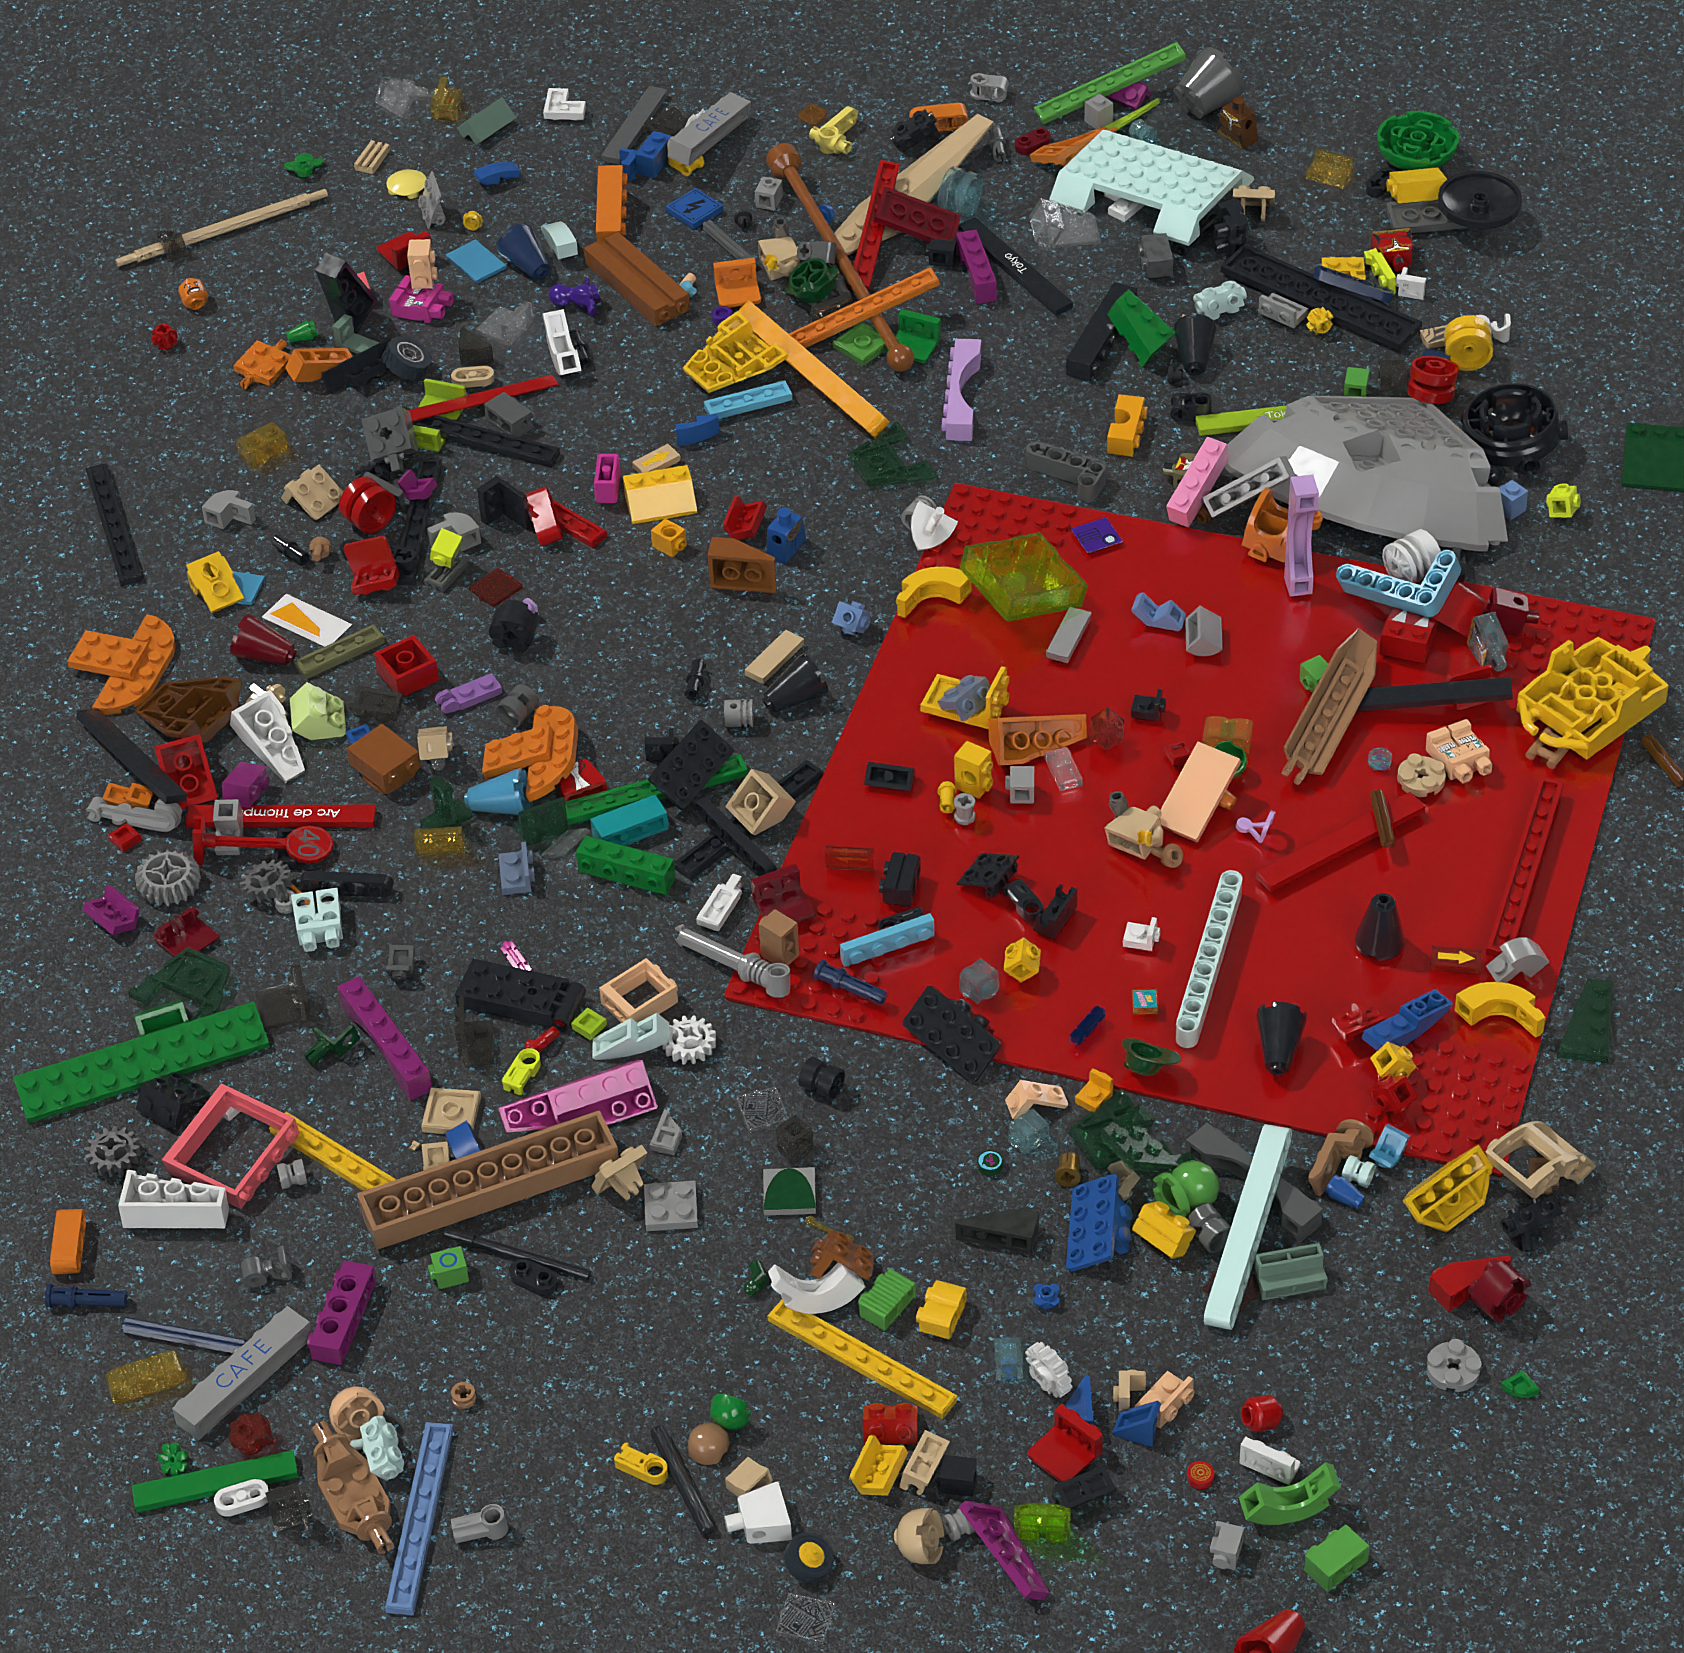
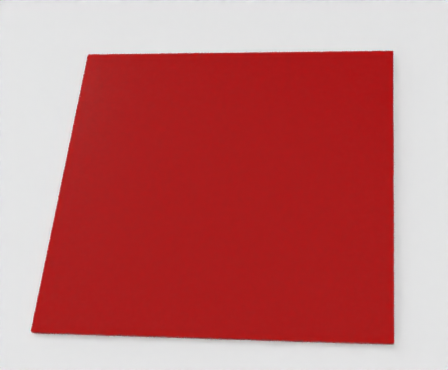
M954 484L943 509L945 515L958 521L946 541L936 547L924 550L915 572L930 567L956 568L972 574V591L961 604L942 597H931L918 603L906 618L897 615L896 612L781 866L782 869L794 864L797 865L800 871V887L815 911L814 917L797 922L799 956L788 965L790 968V993L784 997H772L766 993V988L753 981H742L738 971L735 970L724 993L725 999L927 1046L903 1026V1020L926 987L934 986L949 999L965 1000L972 1006V1012L976 1015L981 1014L990 1021L989 1026L995 1030L992 1035L1002 1044L1000 1050L992 1059L995 1062L1087 1083L1089 1082V1072L1092 1069H1096L1099 1072L1106 1073L1113 1079V1089L1327 1137L1329 1133H1337L1336 1129L1340 1122L1348 1119L1357 1120L1367 1125L1373 1132L1374 1140L1370 1146L1371 1148L1376 1147L1384 1127L1389 1124L1410 1135L1402 1155L1441 1164L1449 1163L1477 1145L1480 1146L1486 1155L1485 1151L1491 1141L1494 1139L1499 1140L1505 1134L1518 1127L1543 1033L1535 1038L1519 1022L1504 1015L1488 1016L1471 1026L1455 1012L1456 994L1476 984L1496 982L1486 967L1496 957L1486 955V948L1540 776L1564 781L1563 790L1517 938H1529L1537 943L1549 960V963L1532 977L1520 971L1507 982L1527 990L1536 997L1534 1007L1541 1010L1545 1016V1029L1625 735L1624 732L1587 760L1572 749H1569L1554 769H1550L1547 766V759L1536 755L1534 759L1530 760L1525 756L1526 752L1548 725L1539 719L1533 724L1539 728V731L1534 736L1524 728L1521 715L1516 711L1518 693L1547 670L1552 652L1566 641L1570 640L1573 642L1575 651L1585 643L1599 637L1614 646L1619 645L1631 652L1643 646L1649 647L1655 619L1507 590L1528 597L1529 609L1539 610V621L1537 624L1525 623L1522 633L1519 635L1483 634L1482 616L1493 587L1464 581V583H1459L1470 588L1486 600L1483 613L1477 624L1480 634H1477V629H1475L1470 640L1472 649L1474 646V654L1467 645V637L1439 622L1424 664L1379 654L1382 630L1388 616L1395 607L1346 593L1336 578L1337 569L1345 564H1351L1389 576L1383 565L1312 552V594L1290 596L1284 579L1285 562L1269 556L1267 561L1263 562L1249 556L1250 549L1242 546L1243 538L966 484ZM1106 517L1123 542L1087 553L1071 528ZM1144 592L1157 606L1172 600L1186 613L1185 618L1199 606L1220 616L1223 650L1210 656H1198L1186 651V621L1184 620L1183 626L1179 631L1147 626L1131 611L1136 596ZM1069 607L1091 612V619L1069 662L1065 663L1046 658V651ZM1358 628L1377 641L1375 676L1368 688L1446 682L1447 676L1450 674L1481 667L1479 650L1475 644L1476 641L1480 647L1485 645L1484 647L1487 649L1483 666L1488 664L1491 666V678L1511 677L1513 700L1491 701L1456 710L1454 705L1450 704L1355 712L1322 775L1307 773L1302 782L1296 785L1294 778L1300 771L1299 767L1294 765L1292 772L1286 777L1281 774L1289 761L1283 747L1312 695L1299 680L1300 664L1318 655L1329 664L1336 649ZM1493 658H1494L1495 662L1497 663V666L1495 667V669L1493 668V666H1492V664H1491V660H1492ZM1003 666L1007 668V676H1009L1007 692H1009L1010 696L1007 705H1003L1000 718L1086 714L1087 738L1049 752L1046 755L1039 756L1024 764L998 765L989 743V729L921 712V703L937 674L959 680L968 675L987 677L991 686L998 671ZM1163 689L1162 698H1166L1165 712H1160L1159 721L1131 717L1134 695L1156 697L1157 690ZM1602 718L1584 730L1582 734L1584 735L1598 725ZM1467 719L1475 736L1489 748V759L1492 763V772L1483 776L1478 771H1475L1470 781L1461 783L1457 778L1450 780L1446 773L1445 784L1440 792L1436 794L1435 791L1428 793L1426 797L1415 796L1425 805V812L1392 829L1395 839L1393 847L1384 848L1378 836L1272 892H1269L1256 878L1258 870L1372 812L1373 807L1370 797L1373 790L1377 791L1380 789L1384 792L1386 804L1407 794L1402 789L1400 782L1398 783V768L1411 754L1432 758L1426 751L1427 733L1443 727L1448 729V725ZM1557 731L1554 732V734H1557V735L1563 737V736H1562L1561 734H1559ZM1186 739L1193 750L1197 742L1214 747L1219 742L1232 741L1236 746L1244 749L1248 760L1246 770L1239 777L1233 778L1226 789L1237 798L1234 806L1230 810L1217 806L1198 843L1163 829V842L1160 847L1164 848L1168 844L1178 845L1183 852V860L1179 866L1175 868L1167 867L1160 862L1161 858L1151 853L1144 860L1108 845L1105 827L1116 817L1108 805L1111 793L1115 791L1122 792L1127 799L1129 808L1136 807L1147 811L1151 806H1156L1161 810L1186 764L1173 766L1164 751L1165 744ZM966 741H969L991 751V762H993L991 776L993 784L988 792L985 791L980 799L974 797V822L968 825H961L954 819L956 808L951 813H944L940 810L938 787L943 782H952L955 786L954 755ZM1547 744L1543 746L1544 748L1551 750L1553 752H1555L1558 749ZM1378 756H1382L1383 759H1386L1385 764L1382 761H1380L1381 759ZM1377 757V761L1384 768L1375 767L1371 759ZM868 762L914 768L916 774L911 792L864 785ZM1010 766H1034V803H1010V790H1006L1005 786L1006 776H1010ZM956 789V794L954 795V798H955L957 795L962 794V793H965V792H962V791ZM1271 810L1276 812L1262 843H1259L1250 832L1242 833L1236 828L1239 818L1245 817L1250 819L1252 823L1266 822ZM1254 828L1261 836L1263 828ZM847 850L848 853H867L868 859L848 858L847 861L833 854ZM893 852L905 853V855L915 854L921 857V872L910 907L900 906L897 903L896 905L886 904L883 902V893H879L880 880L886 877L884 875L885 862L890 861ZM981 853L1019 855L1016 861L1018 871L1006 885L1017 879L1023 880L1043 903V912L1055 897L1056 888L1059 884H1062V891L1067 895L1072 886L1077 888V908L1057 937L1053 939L1033 931L1035 922H1028L1016 911V905L1008 896L1004 897L1003 888L996 897L988 898L985 895L984 887L961 886L956 883ZM1234 870L1242 876L1240 903L1198 1043L1194 1047L1183 1048L1176 1042L1177 1018L1220 877L1225 871ZM1385 893L1391 895L1396 901L1405 942L1399 955L1392 959L1381 961L1376 960V957L1371 955L1366 957L1357 949L1355 934L1372 897L1376 894ZM916 907H920L923 910V915L929 913L932 915L935 936L907 945L904 948L872 957L857 964L846 967L842 964L840 944L879 931L878 925L883 918ZM1029 907L1026 911L1035 913L1038 909L1036 907ZM760 913L742 954L757 953L762 960L773 964L761 956L759 923L763 917ZM1152 917L1157 918V927L1161 928L1159 942L1154 941L1152 951L1123 947V938L1128 922L1150 925ZM1024 937L1041 950L1039 972L1021 983L1004 971L1006 948ZM1459 951L1475 958L1459 964V960L1438 959V952L1459 954ZM824 959L829 965L838 969L844 968L847 974L877 988L886 990L888 994L884 1004L880 1006L842 988L834 989L831 984L825 981L814 980V972L818 963ZM1436 989L1453 1003L1452 1007L1432 1027L1404 1046L1412 1053L1413 1057L1411 1059L1417 1067L1408 1076V1080L1417 1098L1409 1103L1408 1107L1401 1112H1383L1377 1106L1371 1089L1378 1085V1080L1382 1078L1370 1059L1377 1051L1362 1039L1363 1032L1356 1034L1354 1040L1347 1043L1344 1042L1339 1035L1338 1029L1333 1024L1332 1018L1351 1010L1353 1003L1360 1002L1364 1005L1373 1002L1379 1014L1383 1015L1386 1020L1398 1014L1402 1005ZM1156 990L1157 1007L1134 1008L1133 991ZM1272 1002L1295 1004L1300 1007V1012L1303 1014L1304 1012L1307 1013V1022L1291 1068L1283 1075H1273L1265 1068L1256 1018L1257 1009L1264 1004L1265 1008L1272 1007ZM1126 1038H1134L1151 1045L1173 1050L1181 1056V1061L1172 1065L1163 1064L1159 1071L1153 1075H1140L1124 1066L1127 1051L1122 1046V1041ZM1510 1153L1503 1158L1506 1163L1509 1161ZM1493 1166L1492 1174L1490 1175L1504 1176L1503 1173Z

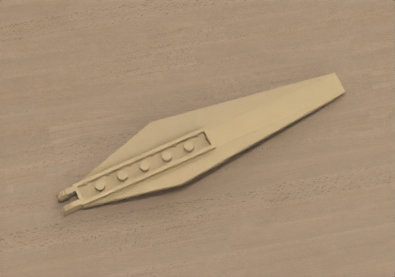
M979 114L975 115L899 173L894 190L930 203L991 128L993 121ZM871 196L861 202L834 233L847 255L858 250ZM885 226L882 241L902 232Z

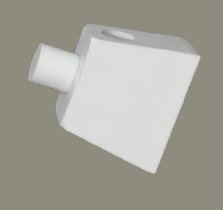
M779 1482L771 1483L737 1498L739 1513L724 1516L727 1532L743 1529L746 1540L750 1544L792 1540L791 1523Z

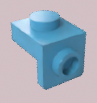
M1387 1124L1369 1157L1381 1167L1393 1168L1399 1162L1410 1135Z

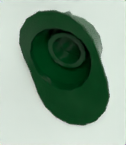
M1126 1038L1122 1041V1046L1127 1051L1124 1066L1140 1075H1153L1159 1071L1163 1064L1172 1065L1181 1061V1056L1173 1050L1151 1045L1134 1038Z

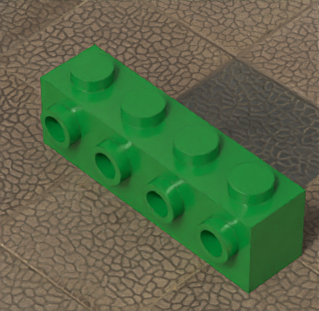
M586 835L576 851L578 872L667 895L676 879L674 859Z

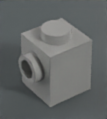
M1101 94L1086 101L1085 122L1095 129L1113 122V102Z
M762 177L755 190L756 208L775 211L783 197L782 180Z
M1010 766V776H1006L1005 783L1006 790H1010V803H1034V766Z

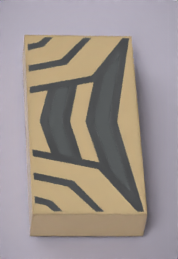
M1447 325L1420 330V338L1427 349L1445 346L1444 330Z

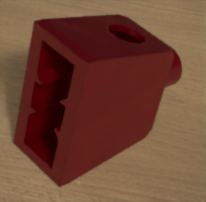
M1492 588L1482 616L1483 634L1519 635L1522 633L1525 623H1538L1539 610L1529 609L1528 597L1500 588Z

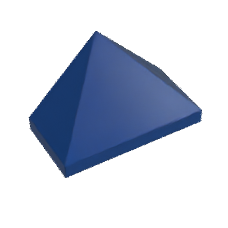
M1084 1376L1065 1406L1068 1409L1075 1410L1083 1420L1091 1425L1093 1424L1090 1376Z
M1157 1400L1121 1411L1112 1434L1119 1438L1152 1447L1161 1403Z

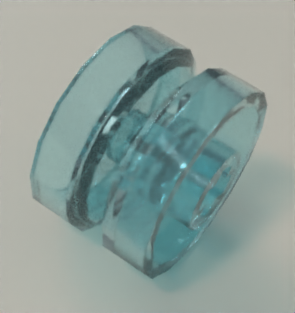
M954 166L949 168L939 188L938 206L952 212L955 211L961 216L971 217L977 210L984 187L982 175L971 171L966 173L964 169Z

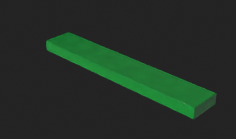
M294 1450L139 1483L132 1485L135 1510L138 1513L215 1496L223 1488L253 1479L262 1480L266 1484L298 1478Z

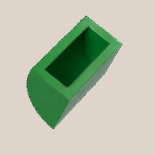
M181 1000L132 1015L140 1037L189 1022Z

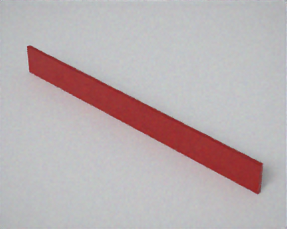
M548 375L408 411L411 414L412 422L485 404L503 392L510 397L559 386L553 375Z

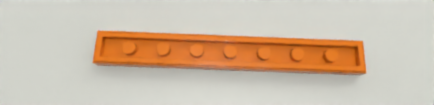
M929 267L789 333V335L804 348H807L939 286V279L932 268Z

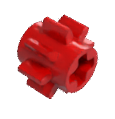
M160 324L155 330H152L153 345L158 344L159 349L169 350L174 344H177V330H171L170 325Z

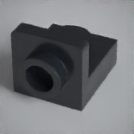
M1163 689L1157 690L1156 697L1134 695L1131 717L1159 721L1160 712H1165L1166 698H1162Z

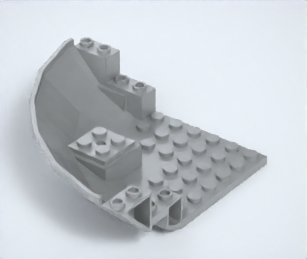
M1307 396L1288 404L1284 419H1270L1264 414L1227 444L1229 460L1225 465V469L1238 478L1282 456H1287L1296 476L1313 474L1319 491L1318 510L1325 519L1397 539H1403L1404 536L1411 532L1422 529L1433 536L1438 546L1456 547L1464 550L1488 551L1489 544L1500 545V542H1508L1501 492L1499 487H1491L1487 483L1491 467L1484 450L1433 404L1421 402L1414 398ZM1290 479L1272 488L1273 498L1289 504Z

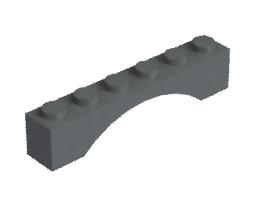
M1206 1123L1186 1139V1156L1189 1159L1203 1162L1210 1166L1213 1171L1232 1174L1246 1180L1253 1156L1246 1152L1240 1144L1226 1137L1220 1129ZM1280 1176L1272 1204L1279 1216L1281 1228L1299 1242H1302L1322 1225L1323 1208H1321L1318 1202L1309 1199L1299 1188L1289 1184Z

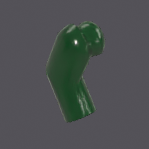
M759 1260L750 1263L749 1268L752 1276L749 1278V1282L744 1284V1290L750 1296H753L756 1292L759 1293L768 1284V1277Z

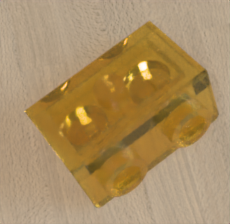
M1317 148L1314 152V161L1306 171V178L1345 188L1353 175L1354 158Z
M462 826L414 830L417 856L465 853V836L462 832Z

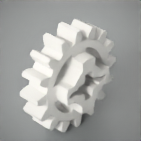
M682 1016V1021L679 1022L674 1019L673 1026L669 1025V1042L662 1045V1047L666 1051V1056H672L674 1062L682 1059V1064H686L687 1060H691L692 1064H695L698 1058L704 1061L705 1054L712 1055V1048H716L715 1030H712L711 1023L705 1025L704 1018L696 1021V1016H692L691 1020H687L686 1016Z
M1036 1342L1025 1352L1028 1356L1026 1361L1031 1365L1029 1366V1372L1032 1378L1040 1384L1041 1388L1049 1394L1053 1393L1055 1398L1058 1396L1061 1398L1071 1391L1070 1389L1073 1387L1070 1384L1072 1379L1067 1375L1069 1368L1066 1362L1057 1355L1056 1351L1050 1349L1048 1345L1045 1347L1043 1342Z

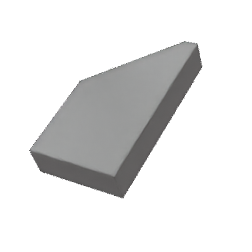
M664 1109L650 1142V1150L675 1155L682 1138V1130L674 1122L670 1112Z

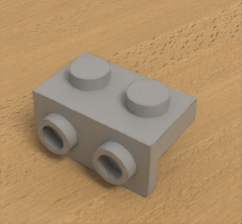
M1272 293L1269 297L1264 295L1259 297L1258 313L1291 328H1295L1308 315V308Z

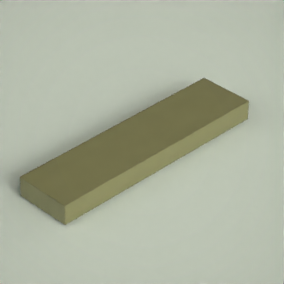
M373 624L295 660L294 664L301 675L308 679L386 643L385 637Z

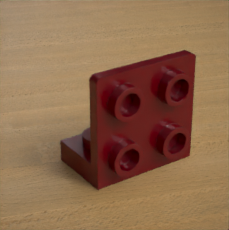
M796 864L751 879L752 899L762 917L768 916L774 909L795 922L815 916L812 905L800 887V871Z

